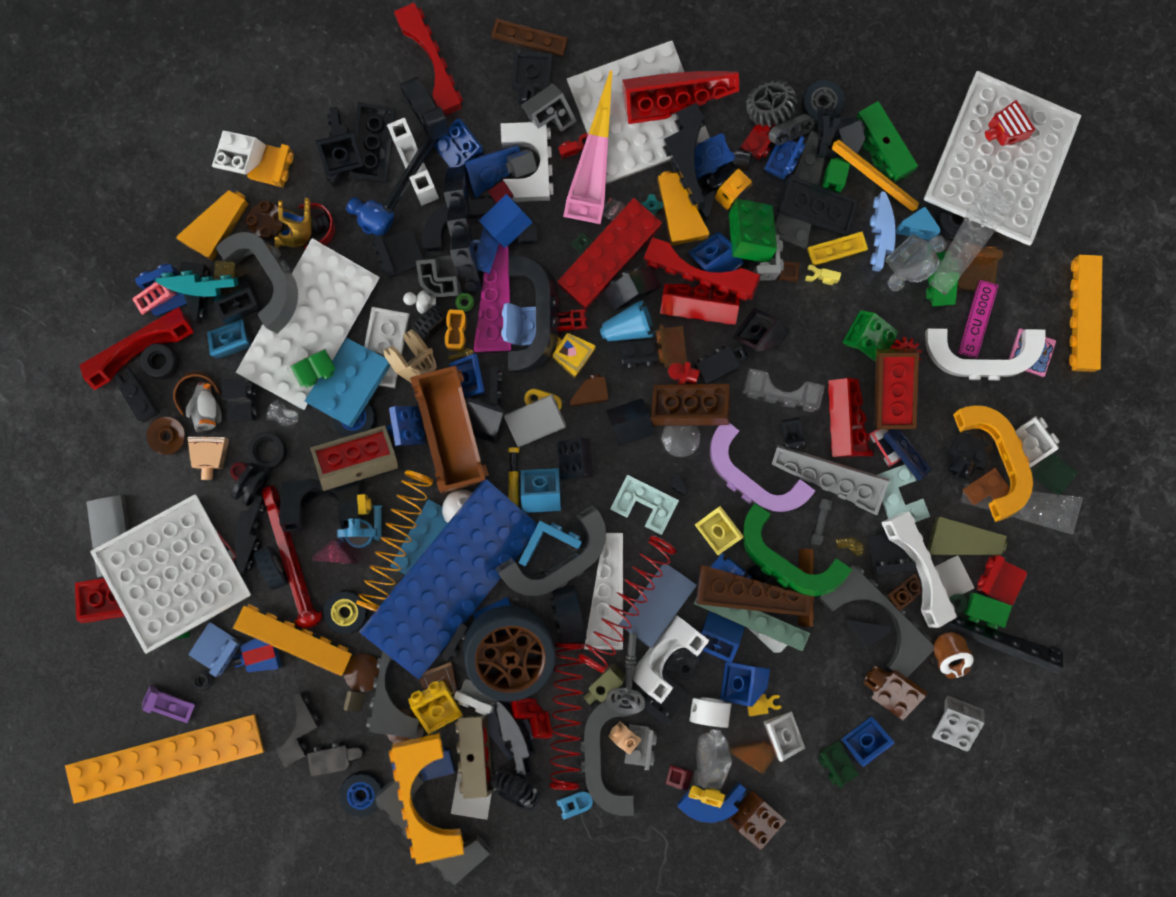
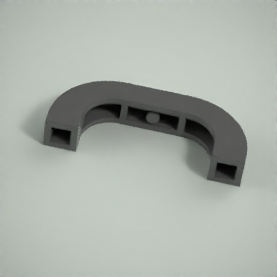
M248 232L233 234L224 239L215 248L222 259L234 267L245 257L253 254L256 256L273 284L271 301L257 315L266 329L278 334L293 317L298 303V287L293 275L289 271L290 266L286 261L282 260L280 257L282 254L276 247L257 235Z
M592 505L576 515L584 529L582 545L575 552L538 575L524 574L512 558L496 567V571L512 590L523 595L539 596L547 594L556 588L564 587L573 577L581 576L584 570L599 558L604 549L606 528L599 511Z
M605 699L591 711L585 724L584 741H580L581 753L585 752V760H581V772H585L588 791L598 806L611 814L634 816L633 793H615L604 785L601 778V728L611 718L630 716V714H622L611 709Z

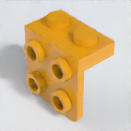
M281 144V148L266 145L261 163L247 173V177L250 180L284 188V184L289 176V166L294 158L293 151L288 145Z

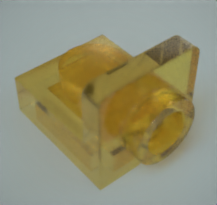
M215 260L214 279H220V275L229 274L234 278V262Z

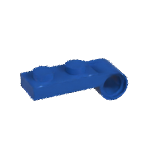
M485 227L483 228L475 257L478 271L490 274L500 243Z

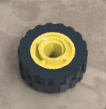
M343 590L333 594L326 601L323 608L325 623L336 633L349 634L356 631L365 622L367 616V608L357 605L356 601L364 602L365 600L360 598L359 594L354 593V591ZM342 607L349 608V617L341 615L340 610Z

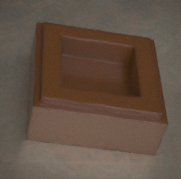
M784 261V269L779 275V280L798 282L800 262Z

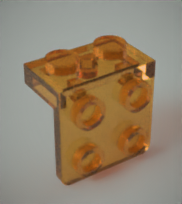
M972 244L960 250L957 288L976 291L979 280L996 284L997 262L1003 258V250H997V247L992 246L985 249L978 248V245Z
M663 324L659 325L660 330H656L658 344H662V349H658L660 363H664L665 367H670L673 363L684 365L687 362L683 326L664 328Z

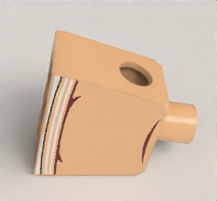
M188 437L191 466L195 469H201V480H213V469H223L229 444L228 438Z

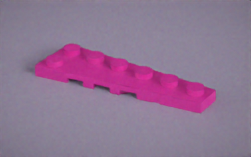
M499 244L491 273L484 272L474 353L512 351L511 343L505 342L502 337V310L505 303H510V281L508 276L509 249L508 246L504 248L501 244Z

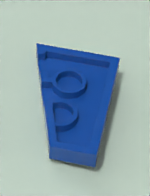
M518 145L464 161L473 198L476 199L483 191L490 189L497 181L509 175L506 167L508 162L507 156L520 152Z

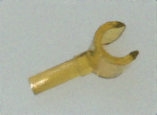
M466 348L462 352L449 355L448 360L463 356L467 357L475 353L472 349Z

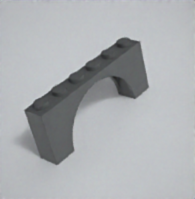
M849 565L848 567L852 571L846 581L835 591L818 596V598L831 611H835L847 602L860 599L873 601L887 610L896 625L897 646L892 659L886 667L891 672L896 670L907 678L934 651V641L927 634L923 635L919 631L920 627L913 620L909 621L905 617V611L903 609L899 611L891 603V599L885 592L882 594L877 589L879 586L871 578L868 580L863 575L865 572L861 567Z
M382 652V657H379L377 661L379 675L378 677L375 676L373 684L376 692L370 701V708H373L372 716H368L366 727L369 728V732L416 739L418 738L420 721L402 712L392 701L387 687V674L393 659L385 652Z
M421 772L417 774L412 783L411 799L417 789L424 783L425 777ZM392 779L376 794L375 803L380 810H385L389 814V819L394 825L398 824L402 828V833L407 838L406 827H408L407 820H403L402 816L404 804L403 800L399 801L397 789H400L399 781L395 782V779ZM478 834L463 842L464 854L429 862L434 868L438 867L442 872V877L447 882H451L453 885L457 884L490 855V847Z

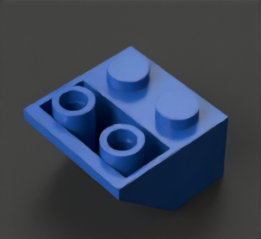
M709 611L700 631L709 640L702 651L732 663L745 626Z

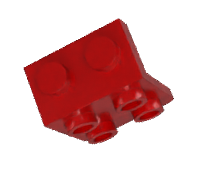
M992 555L986 562V570L980 576L976 590L1012 606L1027 576V572L1004 561L1005 558L999 555Z

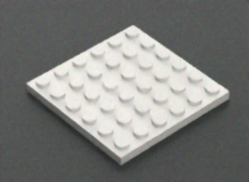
M673 41L567 78V83L588 135L609 71L612 70L606 184L671 161L670 156L666 157L662 147L664 146V138L679 132L674 123L676 113L667 119L628 124L622 80L684 72ZM705 126L700 130L696 146L698 143L710 138Z
M196 494L90 551L145 654L150 653L252 596Z

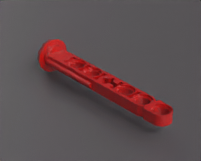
M274 485L262 488V496L267 506L269 519L299 614L293 622L300 628H311L320 622L322 612L317 613V610L313 609L290 532H283L279 523L281 501Z

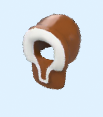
M945 632L935 640L934 655L941 672L949 679H956L966 675L970 671L974 660L965 639L958 633ZM957 659H962V661L957 665L949 664Z

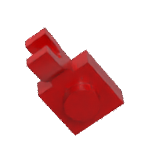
M587 133L582 134L578 142L566 141L558 147L561 159L575 155L583 150L585 144L582 141L587 139Z

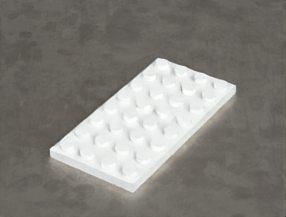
M313 238L292 272L298 287V303L293 317L278 334L266 329L263 324L236 371L237 374L303 410L307 406L305 399L314 385L309 388L301 387L290 366L323 349H326L331 360H333L380 278Z

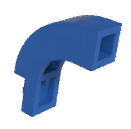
M738 782L724 797L720 808L702 803L699 799L688 797L689 789L678 801L677 806L686 815L695 820L710 823L719 822L731 817L739 810L734 803L736 801L740 802L744 798L746 788Z

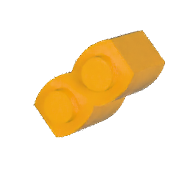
M450 309L446 317L448 329L445 334V344L449 351L462 352L466 343L464 332L467 327V318L463 310Z

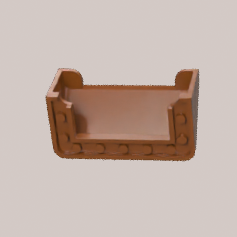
M456 366L410 377L434 462L439 492L443 495L485 481V476H488L486 464H481L460 383L464 381L462 371H457Z

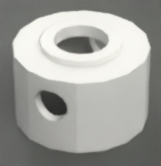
M708 697L693 698L690 722L728 728L731 703Z

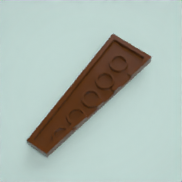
M701 565L696 600L698 605L810 616L812 601L810 596Z

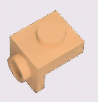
M621 721L611 729L608 735L618 747L628 754H631L641 742V738Z

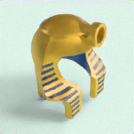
M309 198L304 199L303 217L290 210L283 209V200H279V220L286 223L289 229L275 236L276 248H279V246L298 248L306 244L310 239L311 210Z

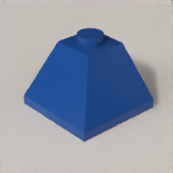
M719 231L687 252L707 272H730L744 264L741 258L732 257L731 242Z
M725 662L720 700L752 707L768 687L770 669Z

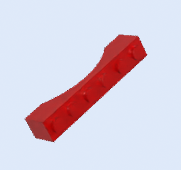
M412 3L394 11L403 35L421 45L433 62L435 85L432 97L436 107L440 106L445 116L462 109L460 102L463 99L459 91L455 92L453 88L455 82L452 75H447L445 70L448 68L444 58H440L437 53L440 49L436 40L432 42L430 35L433 34L429 25H425L422 20L425 16L421 7L417 8L415 3Z
M653 237L644 256L648 267L665 269L666 273L673 276L676 274L682 275L683 279L693 282V280L699 281L700 285L711 288V286L716 287L719 292L729 294V292L736 294L737 298L744 301L753 299L760 281L759 274L742 268L723 273L699 270L682 260L670 243Z
M177 307L79 365L83 379L93 390H96L110 382L123 365L143 352L151 344L178 342L194 332L188 317L180 307Z

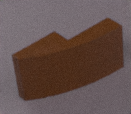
M912 574L888 594L899 611L923 592L921 581L916 574Z

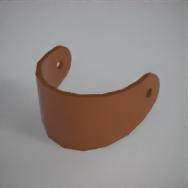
M192 371L179 379L173 390V400L182 415H185V412L178 399V386L184 379L192 376L203 377L214 386L219 395L222 394L218 384L210 375L201 371Z

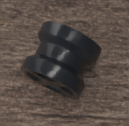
M326 211L318 216L311 215L316 234L321 233L322 230H329L330 221Z

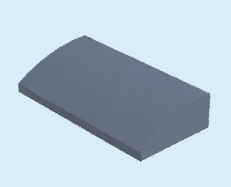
M663 564L660 567L663 574L662 577L652 578L651 581L654 583L655 589H644L642 592L646 596L647 602L634 603L640 614L638 616L625 615L632 626L630 629L625 630L629 633H636L637 639L649 648H652L697 586L669 565ZM658 570L655 575L660 576V571ZM649 582L646 588L652 589L653 585ZM641 594L637 600L645 601V598ZM633 606L628 611L631 614H638ZM623 618L619 625L623 627H630L628 622Z

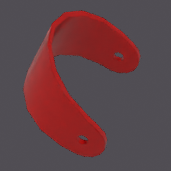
M310 203V209H321L324 212L326 211L330 217V228L326 236L318 241L326 246L331 242L335 234L333 217L323 205ZM304 204L299 205V209H304Z

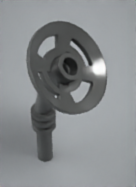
M629 633L628 652L625 656L627 660H625L626 664L624 665L626 667L624 688L613 689L606 696L607 705L614 711L622 714H636L645 707L644 697L637 691L632 690L634 668H636L634 664H636L635 659H637L635 656L636 633ZM612 694H615V695H614L615 701L612 700V697H611ZM620 704H622V705H624V706H629V705L631 704L632 707H623V706H620Z

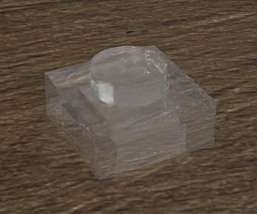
M610 198L604 205L602 216L613 221L625 206L622 202Z

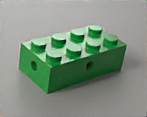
M879 101L858 112L856 118L861 120L865 126V140L862 145L872 155L873 164L879 167L882 174L895 184L909 177L918 165Z

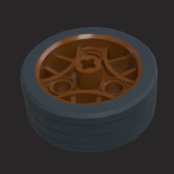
M519 606L492 608L482 613L467 630L463 642V656L467 675L472 684L489 698L499 701L526 699L537 693L551 677L555 666L553 641L544 621L532 611ZM506 629V634L495 637L496 631ZM519 636L526 637L524 641L517 640ZM488 648L494 649L492 653L485 652ZM528 653L538 654L537 660L527 659ZM492 666L499 669L495 675L489 673ZM514 668L520 669V671L517 673L511 672V670Z

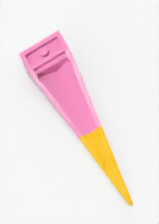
M612 70L609 71L567 196L563 215L566 218L601 224L605 202Z

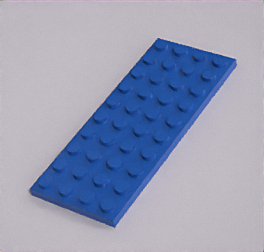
M485 479L359 632L417 679H420L450 642L460 624H464L500 580L501 577L495 568L510 558L514 561L528 545L538 524Z

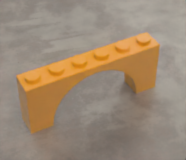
M440 733L393 743L392 750H389L390 761L394 762L396 767L393 770L395 782L399 781L400 789H397L399 801L403 800L404 808H402L403 820H407L408 823L406 835L412 841L410 853L411 857L416 859V864L464 854L461 830L442 829L427 823L417 813L411 799V786L417 774L429 763L443 758L444 751Z

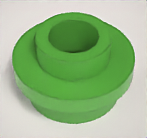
M461 293L455 300L456 307L459 310L468 312L474 307V298L469 293ZM468 300L469 303L468 305L463 306L462 301Z

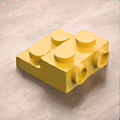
M443 680L432 682L428 689L422 692L415 691L411 698L408 699L412 711L428 734L463 716L462 711Z

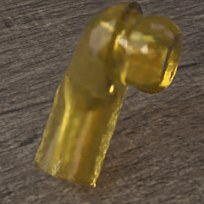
M854 537L836 539L837 549L849 547L856 556H861L864 553L863 544Z

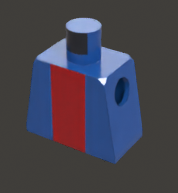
M258 639L241 645L242 654L233 656L234 666L240 667L245 665L247 672L282 668L278 649Z

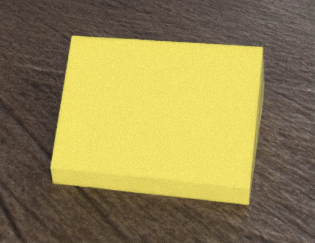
M721 506L695 524L717 555L744 537Z

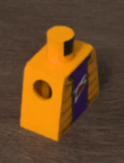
M737 169L720 186L714 198L728 211L736 199H740L752 187V181L740 169Z

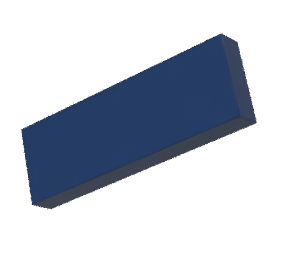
M890 429L883 435L918 481L932 470L900 429Z

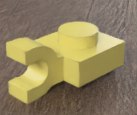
M809 265L807 270L813 271L814 276H806L805 281L812 282L818 278L823 280L822 283L834 285V283L837 284L840 280L841 272L818 269L813 265Z

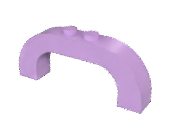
M730 423L729 425L718 426L710 444L712 464L720 477L727 482L726 486L734 492L736 490L742 494L741 498L747 503H756L763 509L771 512H786L800 507L814 494L815 490L801 479L797 480L786 494L773 495L765 491L730 461L728 454L729 445L739 430Z

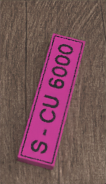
M983 280L978 281L958 354L975 359L978 358L999 285Z

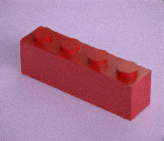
M664 284L660 314L735 325L740 299L736 297V294L730 292L729 294L719 292L718 288H707L700 284L696 287H690L689 284Z
M843 378L829 380L828 393L832 457L874 456L873 450H869L868 441H870V435L866 433L864 422L867 419L866 414L861 410L863 399L859 379Z

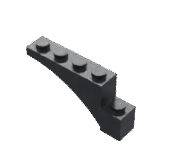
M697 103L676 112L674 123L679 132L664 138L662 149L666 157L670 156L672 160L671 166L675 174L679 173L681 177L679 181L682 188H687L690 194L688 199L691 205H695L700 210L705 207V200L697 182L694 156L700 130L705 126V118Z

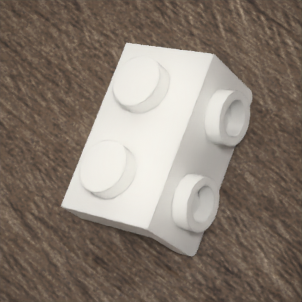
M469 679L464 680L461 690L456 691L453 698L458 700L459 705L469 707L470 705L476 708V712L483 715L494 712L495 702H498V700L491 699L482 694Z

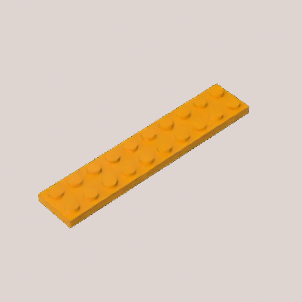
M256 714L68 764L65 765L75 804L265 752Z

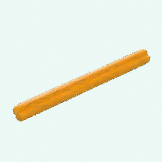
M837 140L833 143L832 150L910 211L918 208V201L842 141Z

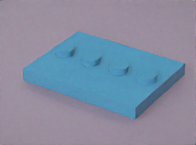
M345 338L332 360L336 368L333 371L334 375L325 380L323 377L319 378L305 399V402L352 428L391 365L386 358Z

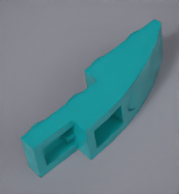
M192 270L181 271V275L173 276V272L161 273L162 277L155 278L156 283L170 290L193 296L221 295L220 288L239 285L238 277L232 278L231 274L220 275V279L214 280L212 276L201 277L200 281L199 273L193 274Z

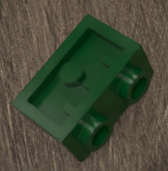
M839 740L818 751L821 755L818 759L823 768L827 767L831 773L828 777L833 785L837 784L839 788L844 787L843 784L859 776Z

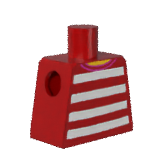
M1015 100L991 119L988 123L990 129L986 130L984 134L988 141L997 139L1001 146H1006L1029 139L1036 129L1018 101Z

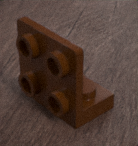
M753 790L738 806L739 810L727 819L739 833L760 850L764 848L786 822L780 814Z

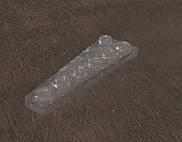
M985 181L981 185L930 284L946 295L1016 204Z

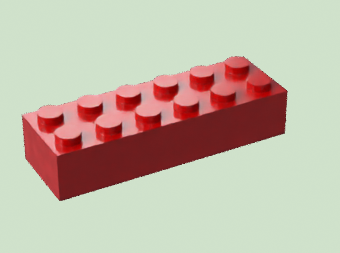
M633 198L557 281V286L579 306L587 310L602 294L603 290L609 286V282L622 272L661 229L662 222Z

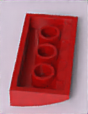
M105 578L75 583L76 620L78 622L88 623L125 617Z

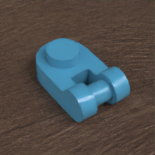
M579 791L556 800L558 807H561L562 818L567 819L589 810L593 799L587 791ZM573 802L575 808L569 809L567 803Z

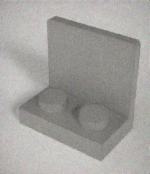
M776 235L777 250L771 258V262H762L753 271L760 275V281L776 280L784 269V261L780 259V252L783 251V241L779 240V235Z
M947 695L944 701L945 712L932 737L962 750L969 751L985 723L984 709Z
M629 724V729L641 738V742L631 754L625 753L624 763L644 766L645 770H649V765L653 766L654 751H651L652 745L656 746L657 734L652 726Z

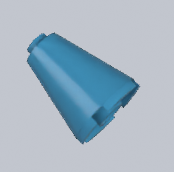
M644 301L636 302L602 323V328H600L602 338L607 339L609 342L655 336V332L650 330L653 323L647 306H642Z

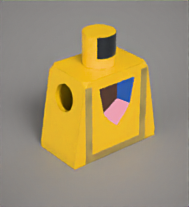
M567 333L563 340L559 337L557 338L556 350L552 356L568 373L576 378L596 346Z

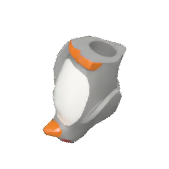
M198 383L186 407V416L189 418L191 415L195 432L212 430L216 426L215 419L217 423L221 422V408L211 393L210 383Z

